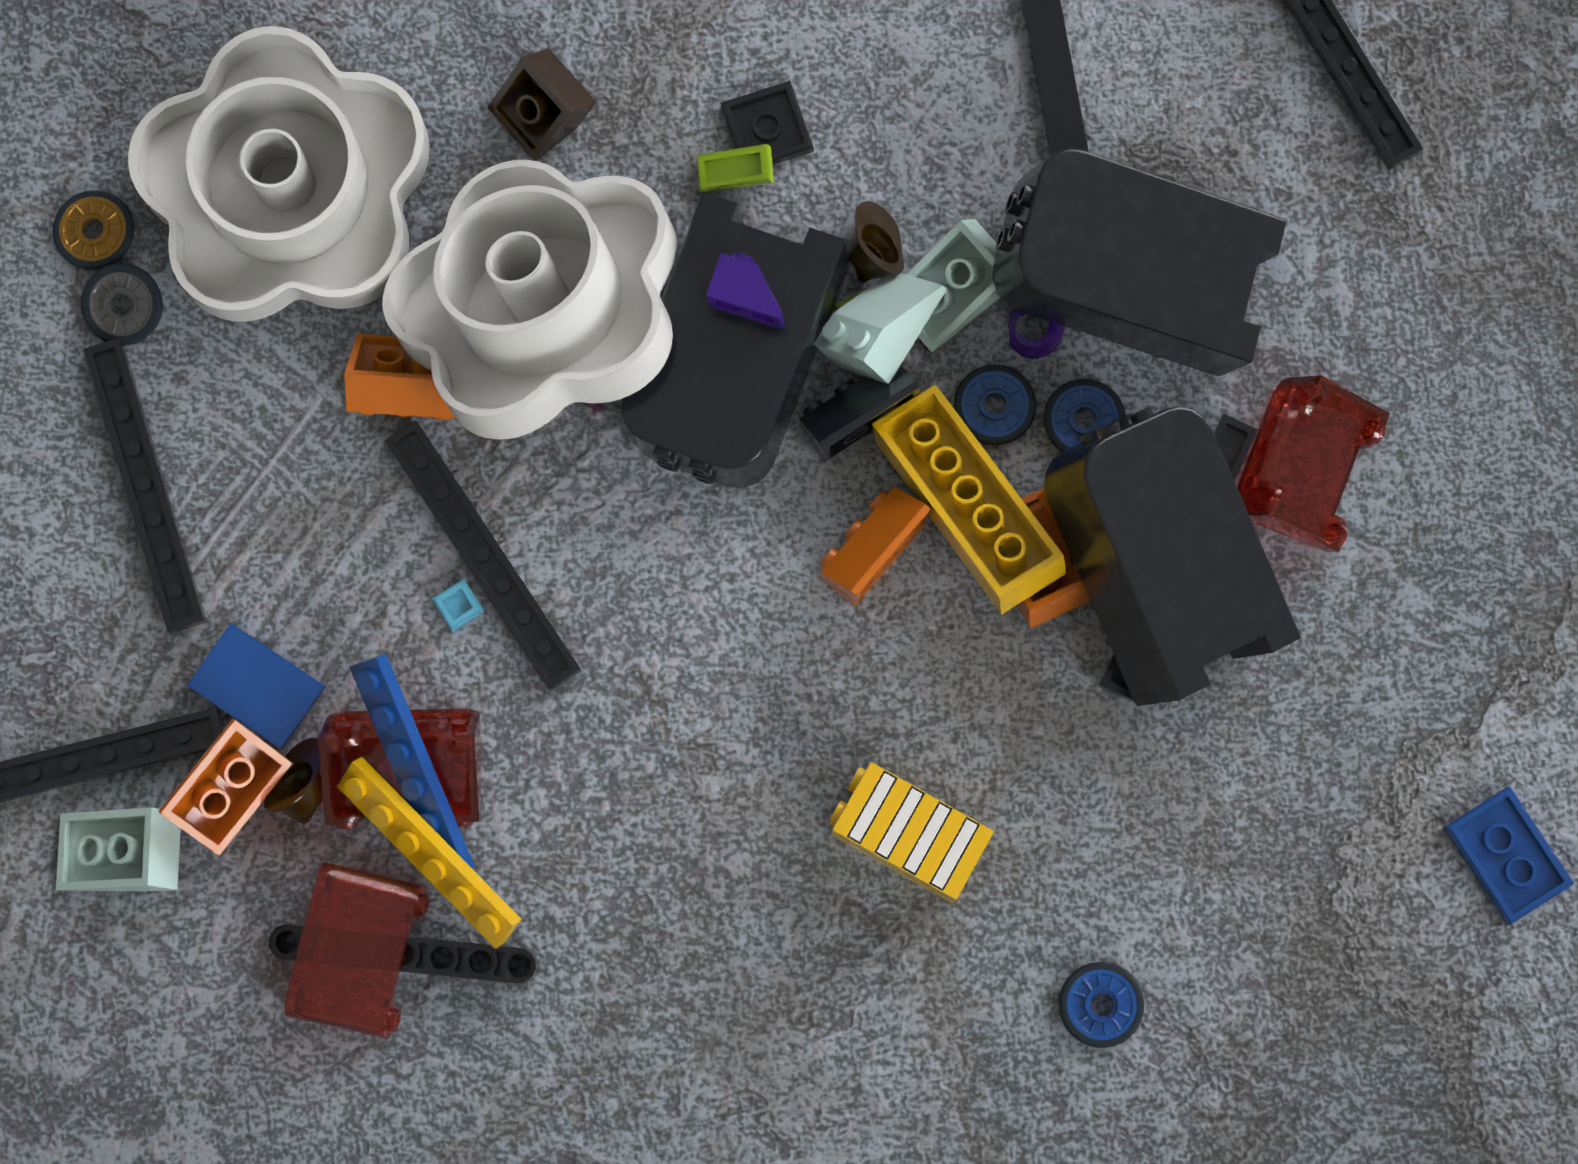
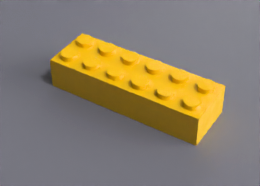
M936 384L872 423L875 441L880 450L916 499L931 508L929 517L1001 615L1066 574L1063 553Z

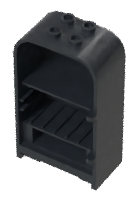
M1069 148L1055 152L1018 180L1006 203L1005 213L1007 214L1003 228L999 232L996 241L997 252L993 264L992 279L997 294L1008 306L1019 312L1071 328L1073 331L1096 336L1150 354L1153 357L1163 358L1215 376H1222L1253 361L1261 326L1244 321L1257 265L1279 255L1287 222L1286 219L1084 150Z
M706 192L702 193L661 297L669 314L673 331L672 346L668 359L651 382L622 400L621 411L624 424L644 455L656 461L658 466L666 470L678 472L679 469L692 474L694 479L713 485L715 482L724 486L743 488L754 485L767 476L776 460L818 350L814 343L821 334L825 324L829 321L849 269L850 263L844 239L809 227L802 245L744 225L738 203ZM733 252H737L754 259V263L758 264L782 311L785 321L782 329L709 306L706 293L721 253L732 256Z
M1176 406L1153 413L1151 407H1147L1133 414L1129 413L1111 421L1110 425L1103 428L1099 427L1079 436L1081 443L1062 451L1052 459L1046 470L1044 482L1047 501L1071 554L1069 559L1072 565H1075L1106 635L1104 640L1107 647H1111L1134 703L1137 706L1179 701L1211 685L1203 666L1228 653L1231 654L1232 659L1273 653L1301 638L1215 434L1206 419L1194 409Z

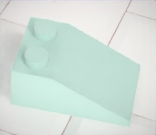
M976 219L961 220L907 273V275L935 282L947 288L918 336L931 352H935L1000 298L992 279L993 264L997 252L996 242Z
M888 273L835 311L823 327L814 345L839 368L889 384L947 288L944 285L907 274Z
M152 807L60 814L56 890L139 892L178 890L181 828L158 812L160 809Z

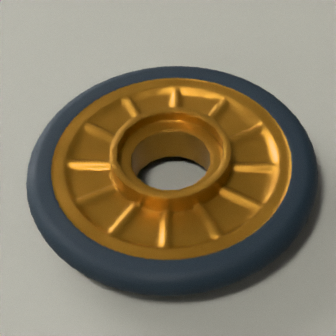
M99 190L81 192L68 199L57 212L53 223L54 243L61 256L72 265L89 270L101 269L104 266L118 262L127 253L134 237V220L127 205L115 195ZM99 221L103 224L102 234L95 239L86 238L84 235L85 226L89 222Z

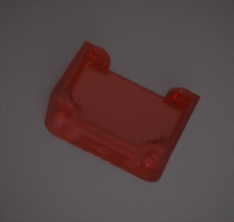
M1322 375L1283 379L1275 387L1237 485L1252 523L1320 550L1339 553L1341 546L1347 539L1348 531L1345 519L1335 515L1359 449L1372 447L1383 439L1390 413Z
M465 708L410 710L458 827L469 826L474 822H479L481 817L480 713L476 710ZM341 711L329 715L318 737L324 825H335L339 829H351L358 826L359 822L364 820L366 816L337 785L353 761L363 757L403 799L404 796L368 711Z
M323 863L316 878L286 995L285 1016L390 1039L391 1032L395 1033L401 1019V1010L396 1009V1001L392 999L411 923H416L419 917L424 918L428 911L430 895L426 894L427 887L332 863Z

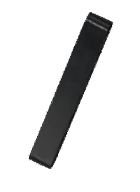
M289 924L280 925L275 928L268 940L272 954L277 958L290 961L525 984L532 981L539 971V961L536 955L529 950L517 947L500 946L495 949L492 945ZM293 932L298 938V945L293 952L287 954L281 948V939L286 933ZM332 936L337 943V948L332 956L325 958L319 951V944L324 937ZM370 939L375 945V954L372 959L362 961L357 955L358 945L362 941ZM408 943L414 950V958L409 964L401 965L397 962L395 953L400 945ZM442 947H447L453 954L452 964L446 969H439L434 963V955ZM480 951H486L492 959L491 967L484 973H477L472 966L473 957ZM518 955H525L530 961V970L523 977H516L510 967L512 960Z

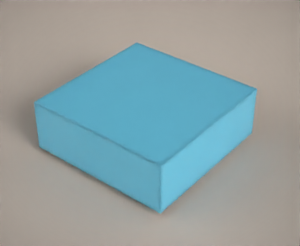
M465 579L432 598L452 632L485 613Z

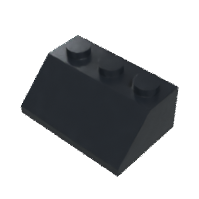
M900 365L889 384L868 377H863L855 383L850 379L834 390L835 396L824 403L821 400H817L807 406L802 411L804 416L799 418L800 426L825 463L872 433V423L919 395L920 387L902 365Z

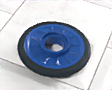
M992 364L979 367L964 377L955 393L954 409L979 442L988 445H1003L1015 441L1029 429L1036 413V398L1032 386L1021 373L1008 366ZM992 395L1000 396L1005 401V410L1000 414L989 413L984 405L986 398Z
M1076 379L1061 385L1049 397L1043 414L1044 428L1051 443L1062 452L1081 443L1079 436L1099 427L1103 428L1110 425L1111 421L1124 416L1125 410L1120 398L1109 386L1092 379ZM1085 409L1092 412L1095 417V424L1087 429L1077 426L1074 421V415L1077 411Z
M1093 962L1081 966L1067 978L1060 992L1059 1011L1064 1026L1075 1039L1091 1047L1108 1048L1123 1043L1138 1029L1144 1013V998L1138 982L1127 970L1109 962ZM1099 993L1106 994L1112 1000V1010L1106 1016H1098L1091 1009V1000Z

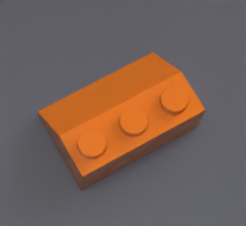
M357 333L344 372L346 412H359L363 415L389 414L404 418L419 416L434 417L438 420L456 419L436 389L432 371L415 362L404 350L396 336Z
M895 486L888 494L884 491L879 493L869 506V509L873 512L864 522L857 519L844 535L848 541L839 551L833 547L819 564L823 567V570L820 572V578L854 607L928 523L931 508Z
M232 718L158 812L220 856L292 763L276 749Z

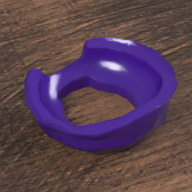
M1013 308L1009 313L1008 323L1009 344L1011 348L1020 356L1030 359L1046 357L1054 352L1062 341L1064 326L1048 321L1049 328L1043 337L1034 340L1029 339L1022 334H1018L1016 331L1017 318L1026 314Z

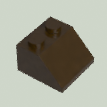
M548 48L522 57L487 108L527 154L536 161L577 129L596 104V101Z

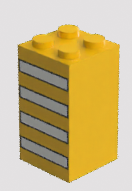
M870 762L866 770L859 767L848 786V791L853 793L848 803L840 800L829 820V824L834 826L832 836L950 903L955 902L994 831L873 762Z

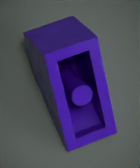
M733 252L732 256L721 253L706 293L709 306L782 329L785 322L782 311L758 264L754 263V259L737 252Z

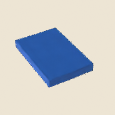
M232 623L229 624L187 684L188 687L281 750L284 749L326 688V686Z
M1510 786L1505 787L1443 827L1507 925L1513 924L1574 885V882Z

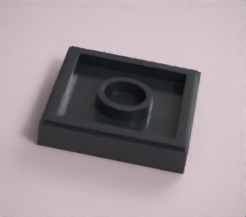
M791 81L720 103L735 149L768 144L771 146L772 165L814 152V147Z

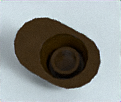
M871 201L861 202L855 210V233L847 245L848 258L855 267L858 281L865 283L870 279H880L888 273L900 274L904 269V260L902 257L901 236L897 224L886 209Z
M318 738L305 739L295 745L285 755V758L292 765L264 800V808L269 812L282 811L285 815L301 824H306L310 821L314 812L327 795V786L320 773L325 754V747L322 741Z

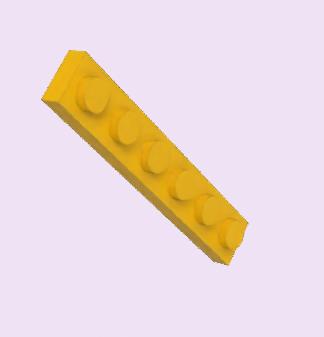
M363 757L353 761L337 787L495 949L503 945L522 919Z

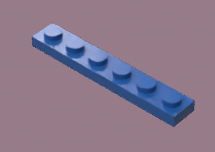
M386 653L350 666L353 678L405 801L471 868H474V862Z

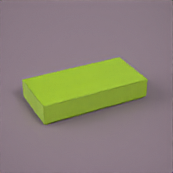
M768 144L697 155L699 190L701 193H713L774 183L771 146Z

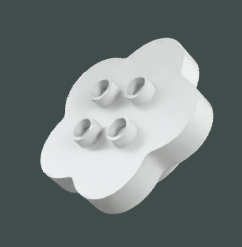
M267 26L248 30L231 39L211 61L203 83L198 89L171 97L155 106L145 115L131 138L128 151V166L132 182L139 195L153 213L169 226V259L172 270L181 286L195 303L208 313L225 320L246 322L273 315L296 300H306L327 308L348 309L369 304L382 297L390 274L397 264L409 253V232L403 214V204L424 176L429 160L430 145L427 129L414 100L402 87L376 74L339 71L332 64L323 49L306 35L289 28Z
M512 160L496 164L480 172L461 189L450 207L443 231L436 237L414 248L397 264L387 280L383 293L382 306L385 320L407 354L419 365L432 371L436 389L454 417L464 428L478 436L490 439L520 437L541 428L571 403H605L622 399L645 387L660 372L668 359L673 339L671 320L660 298V293L668 281L677 259L678 240L676 232L657 194L638 180L623 176H601L573 182L555 168L538 161Z

